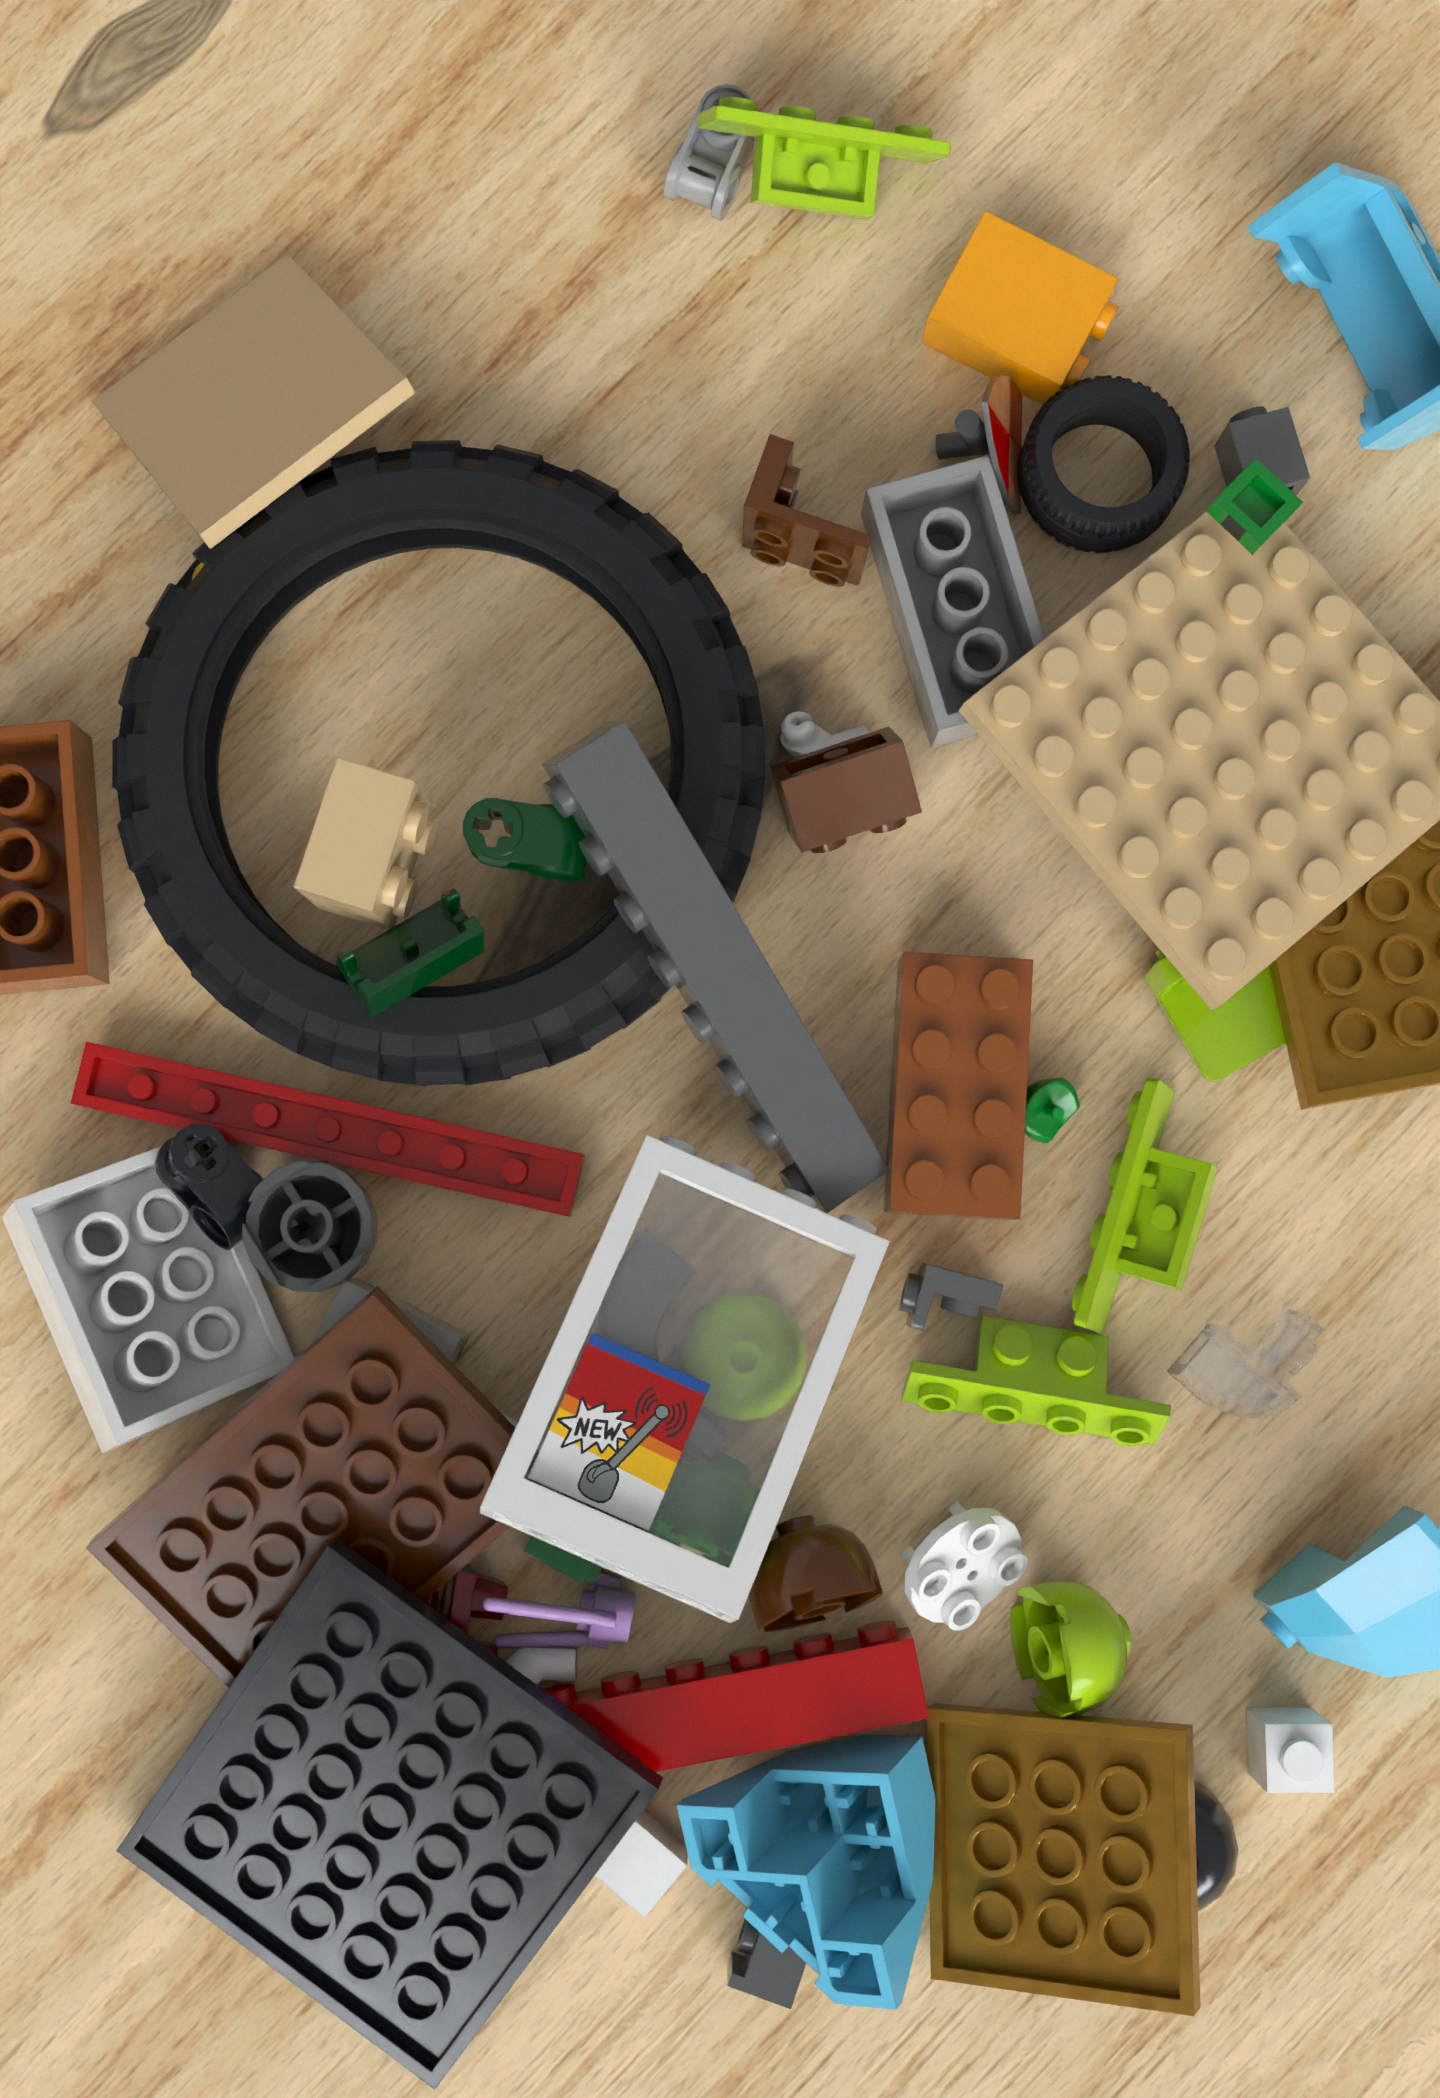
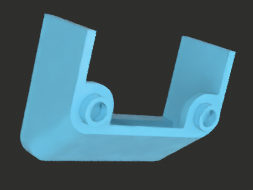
M1334 162L1247 227L1254 238L1278 243L1281 249L1276 253L1278 265L1292 284L1297 285L1302 281L1309 288L1318 289L1371 393L1364 397L1365 411L1360 414V422L1365 433L1357 437L1362 449L1397 450L1440 430V256L1409 198L1393 180Z

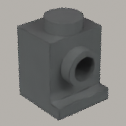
M744 1919L736 1950L745 1953V1955L731 1952L727 1964V1986L791 2009L806 1962L790 1947L782 1954L755 1927Z

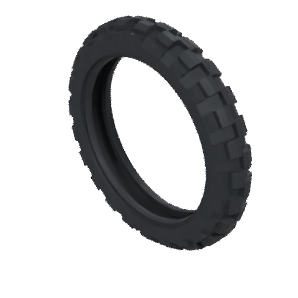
M460 440L413 441L411 444L412 448L378 453L376 447L331 459V467L303 478L217 545L210 549L203 542L192 553L196 560L176 585L168 583L145 623L150 629L138 657L130 658L118 704L123 707L119 736L112 740V787L118 793L121 821L117 826L129 870L134 872L143 893L145 908L166 944L174 949L191 971V976L224 1008L230 1010L254 1028L255 1031L287 1049L342 1072L379 1081L420 1086L445 1084L471 1085L511 1079L512 1076L546 1066L549 1068L591 1050V1047L620 1029L627 1028L660 1002L661 997L669 990L659 979L647 956L654 952V949L642 929L634 933L628 927L614 904L594 926L570 945L543 961L515 973L484 982L457 986H426L370 1018L338 966L315 955L297 943L273 920L256 898L240 871L230 847L222 819L218 790V759L224 723L230 702L243 672L256 650L272 629L297 604L324 584L366 563L404 552L439 548L490 551L519 558L540 566L571 582L593 598L616 620L633 641L647 664L660 693L668 720L671 749L668 795L733 903L751 861L761 819L766 775L765 729L763 728L759 690L746 646L742 645L730 618L728 607L708 575L702 573L684 552L683 544L649 512H640L619 497L617 489L579 469L570 472L544 462L543 455L498 444L493 450L462 447ZM201 562L205 564L199 571V573L195 576V578L192 580V576L196 567Z

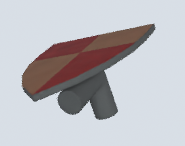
M1009 375L994 376L987 384L981 401L984 423L973 410L960 412L955 419V428L958 432L937 434L936 453L938 459L990 454L994 473L1007 505L1014 514H1021L1018 463L1022 449V393Z

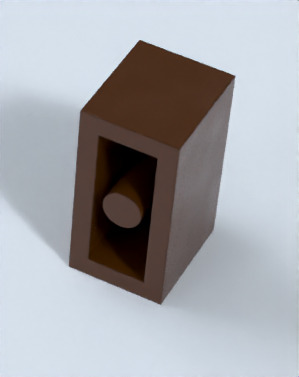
M889 726L770 766L790 836L801 852L811 850L813 853L833 851L842 847L847 842L846 837L870 830L872 833L893 831L902 827L907 822V817L922 813L903 740Z

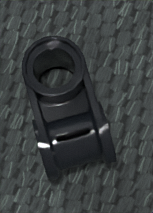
M205 1124L189 1125L180 1130L175 1137L167 1140L158 1150L155 1159L156 1173L161 1182L169 1188L191 1213L201 1231L217 1246L230 1250L242 1240L243 1223H246L247 1211L251 1205V1202H248L254 1188L264 1179L245 1163L225 1140L224 1136L214 1127ZM206 1142L211 1143V1147H209L206 1144ZM194 1149L201 1158L194 1167L189 1168L183 1161V1158L190 1150Z

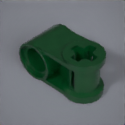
M485 798L475 803L467 811L463 821V835L472 856L481 864L489 867L527 872L534 876L557 881H584L587 859L581 851L579 841L584 839L585 835L573 815L564 818L553 804L535 805L499 798ZM493 820H502L506 833L511 834V836L499 837L496 847H488L483 834L479 833V830H490Z

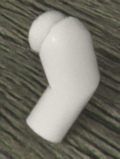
M798 711L787 715L783 719L780 739L788 754L798 757L867 734L868 731L863 724L832 735L811 721L810 714Z
M522 1647L514 1651L505 1661L537 1685L541 1681L576 1682L577 1648Z

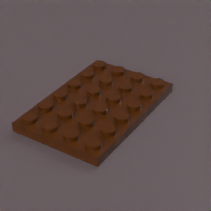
M376 1286L96 1534L86 1549L229 1688L322 1553L336 1537L422 1601H425L506 1532L510 1526L481 1514L480 1507L515 1427L380 1287ZM536 1450L524 1478L554 1491V1489L528 1478L539 1454V1451Z

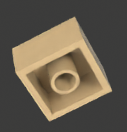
M336 757L294 888L319 909L387 930L396 925L398 916L407 918L413 907L418 888V881L411 879L418 855L427 856L429 854L438 828V818L431 816L434 808L416 781Z

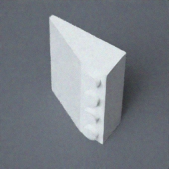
M161 1146L14 1200L2 1216L102 1454L271 1379L295 1359L258 1272L250 1262L243 1239L232 1249L225 1250L217 1246L201 1231L191 1213L169 1188L161 1182L156 1173L155 1159ZM192 1149L183 1158V1161L189 1168H192L201 1157L197 1151Z

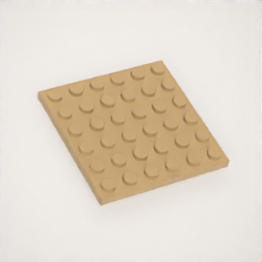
M1205 512L965 701L959 709V712L1211 1011L1229 1000L1440 820L1439 700L1285 522L1252 555L1210 514Z

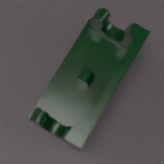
M452 888L441 895V900L355 950L347 949L337 955L336 965L370 1018L380 1014L484 952V929L475 916L467 917L460 904L461 899L456 889Z

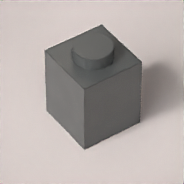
M1259 406L1237 413L1230 418L1229 423L1214 445L1226 487L1255 458L1267 467L1296 496L1310 479L1289 407L1267 412L1265 407Z

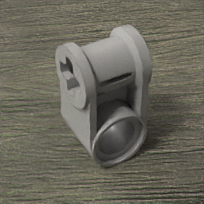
M728 84L715 86L706 92L700 101L684 142L678 147L672 159L664 185L665 198L674 201L681 197L711 209L712 217L720 221L725 218L732 205L741 174L753 150L755 137L697 128L698 114L713 106H719L720 98L739 97L750 99L744 90L738 86Z

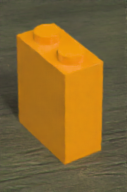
M985 211L927 317L922 343L991 379L998 375H1009L1023 395L1043 405L1056 392L1069 384L1072 385L1074 382L1081 380L1091 361V359L1082 355L1091 337L1099 341L1103 340L1119 309L1118 305L1110 302L1119 278Z

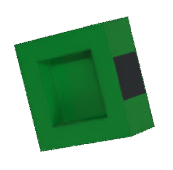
M1255 458L1210 504L1206 512L1253 555L1301 506L1303 501Z

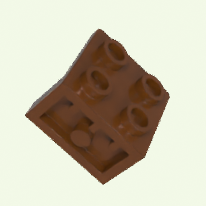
M769 434L744 504L742 547L751 549L750 554L754 558L772 566L783 567L786 565V562L809 569V574L814 579L830 586L842 587L845 585V582L859 585L871 536L795 510L794 506L798 496L796 486L801 468L792 466L794 442Z

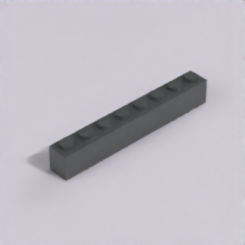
M608 721L543 762L542 766L550 777L548 781L543 783L548 797L564 818L573 815L585 835V838L579 841L582 853L599 876L607 872L618 889L620 895L614 898L613 901L619 914L634 933L641 929L654 949V952L647 956L653 970L668 989L676 985L688 1007L681 1011L687 1026L700 1043L704 1044L710 1041L721 1060L714 1065L721 1082L734 1098L740 1095L743 1096L754 1114L747 1119L752 1133L766 1151L769 1152L775 1149L786 1168L779 1172L785 1187L809 1196L817 1203L816 1207L828 1213L890 1170L626 722Z

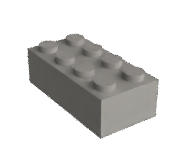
M989 455L868 488L865 492L861 512L866 533L871 536L870 547L931 748L977 736V732L959 712L963 703L1045 639Z

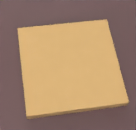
M287 253L92 400V402L211 549L410 398L415 391L407 377Z

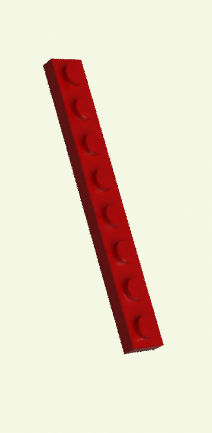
M86 1042L70 1103L180 1129L192 1124H205L214 1127L228 1140L568 1217L572 1215L585 1154L91 1042Z

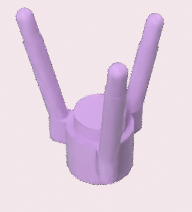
M526 1553L529 1557H531V1558H533V1559H535V1560H537V1561H539V1562L544 1563L543 1561H541V1560L535 1558L534 1556H532V1555ZM599 1573L595 1582L586 1579L585 1583L595 1587L596 1591L583 1590L579 1608L491 1597L484 1600L483 1607L487 1611L577 1623L576 1630H581L497 1635L493 1642L498 1648L592 1646L608 1649L610 1642L627 1645L634 1610L635 1592L619 1590L621 1577Z

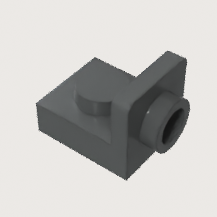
M922 1263L919 1275L908 1273L899 1310L909 1313L906 1325L923 1331L933 1293L943 1296L940 1308L977 1318L980 1306L997 1310L1003 1284Z

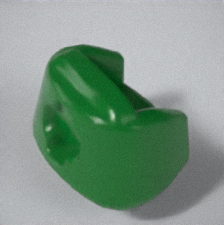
M1064 1078L1042 1079L1027 1087L1025 1134L1028 1137L1042 1143H1049L1067 1120L1079 1109L1080 1102L1077 1093L1069 1081Z

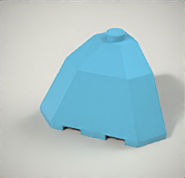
M1403 1506L1346 1561L1311 1544L1306 1545L1253 1595L1267 1611L1259 1620L1287 1650L1296 1643L1307 1652L1386 1678L1440 1669V1529L1425 1513Z
M859 1735L791 1750L685 1797L676 1805L691 1868L711 1887L719 1880L748 1908L743 1917L782 1954L790 1947L820 1976L814 1984L835 2004L897 2010L903 2001L933 1882L936 1798L922 1736Z

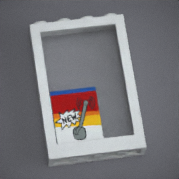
M646 1135L484 1497L480 1513L719 1619L732 1623L739 1620L890 1241L875 1235L876 1228L861 1218L843 1214L838 1219L815 1209L817 1203L799 1191L782 1188L780 1192H776L756 1183L757 1177L755 1174L742 1166L730 1162H721L720 1166L696 1157V1149L680 1139L671 1136H661L660 1140Z

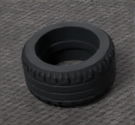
M1111 375L1096 376L1094 379L1088 377L1078 380L1072 385L1069 384L1056 392L1054 396L1050 397L1035 415L1022 446L1018 463V482L1021 496L1035 523H1038L1039 527L1048 536L1055 537L1057 542L1067 547L1073 546L1075 550L1084 552L1109 553L1114 550L1120 551L1148 538L1169 516L1182 494L1189 473L1190 450L1189 443H1187L1188 437L1175 409L1172 406H1168V401L1162 398L1157 391L1155 393L1152 392L1151 387L1144 386L1139 381L1134 383L1132 379H1125L1121 376L1112 378ZM1086 425H1105L1119 429L1131 436L1147 455L1152 470V488L1142 499L1129 505L1101 507L1089 504L1072 494L1058 477L1052 459L1054 443L1065 433Z

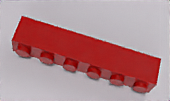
M879 1621L857 1628L858 1637L832 1641L830 1633L804 1636L793 1641V1650L768 1654L767 1646L742 1648L729 1653L730 1662L704 1667L703 1659L701 1658L681 1660L666 1665L664 1667L666 1675L641 1680L638 1671L615 1673L600 1679V1688L576 1692L575 1685L571 1683L543 1688V1690L655 1772L929 1718L914 1638L908 1627L897 1629L895 1621Z

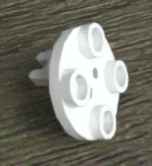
M956 1501L948 1508L953 1516L933 1529L916 1550L909 1545L901 1555L909 1564L905 1572L904 1592L914 1610L920 1616L934 1623L945 1622L952 1630H962L968 1628L976 1621L981 1609L993 1601L1005 1586L1017 1582L1024 1575L1028 1567V1559L1021 1551L1022 1539L1019 1532L1008 1516L994 1508H972L966 1511Z

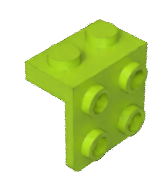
M1160 949L1155 951L1159 961L1152 966L1143 978L1205 1080L1217 1082L1286 1044L1269 966L1223 1005L1211 1011Z

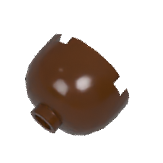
M812 1515L796 1517L776 1526L778 1538L769 1542L749 1592L758 1630L764 1628L765 1632L787 1630L826 1620L823 1614L835 1611L843 1606L847 1613L875 1601L883 1595L875 1565L863 1542L853 1532L841 1526L832 1524L816 1526Z

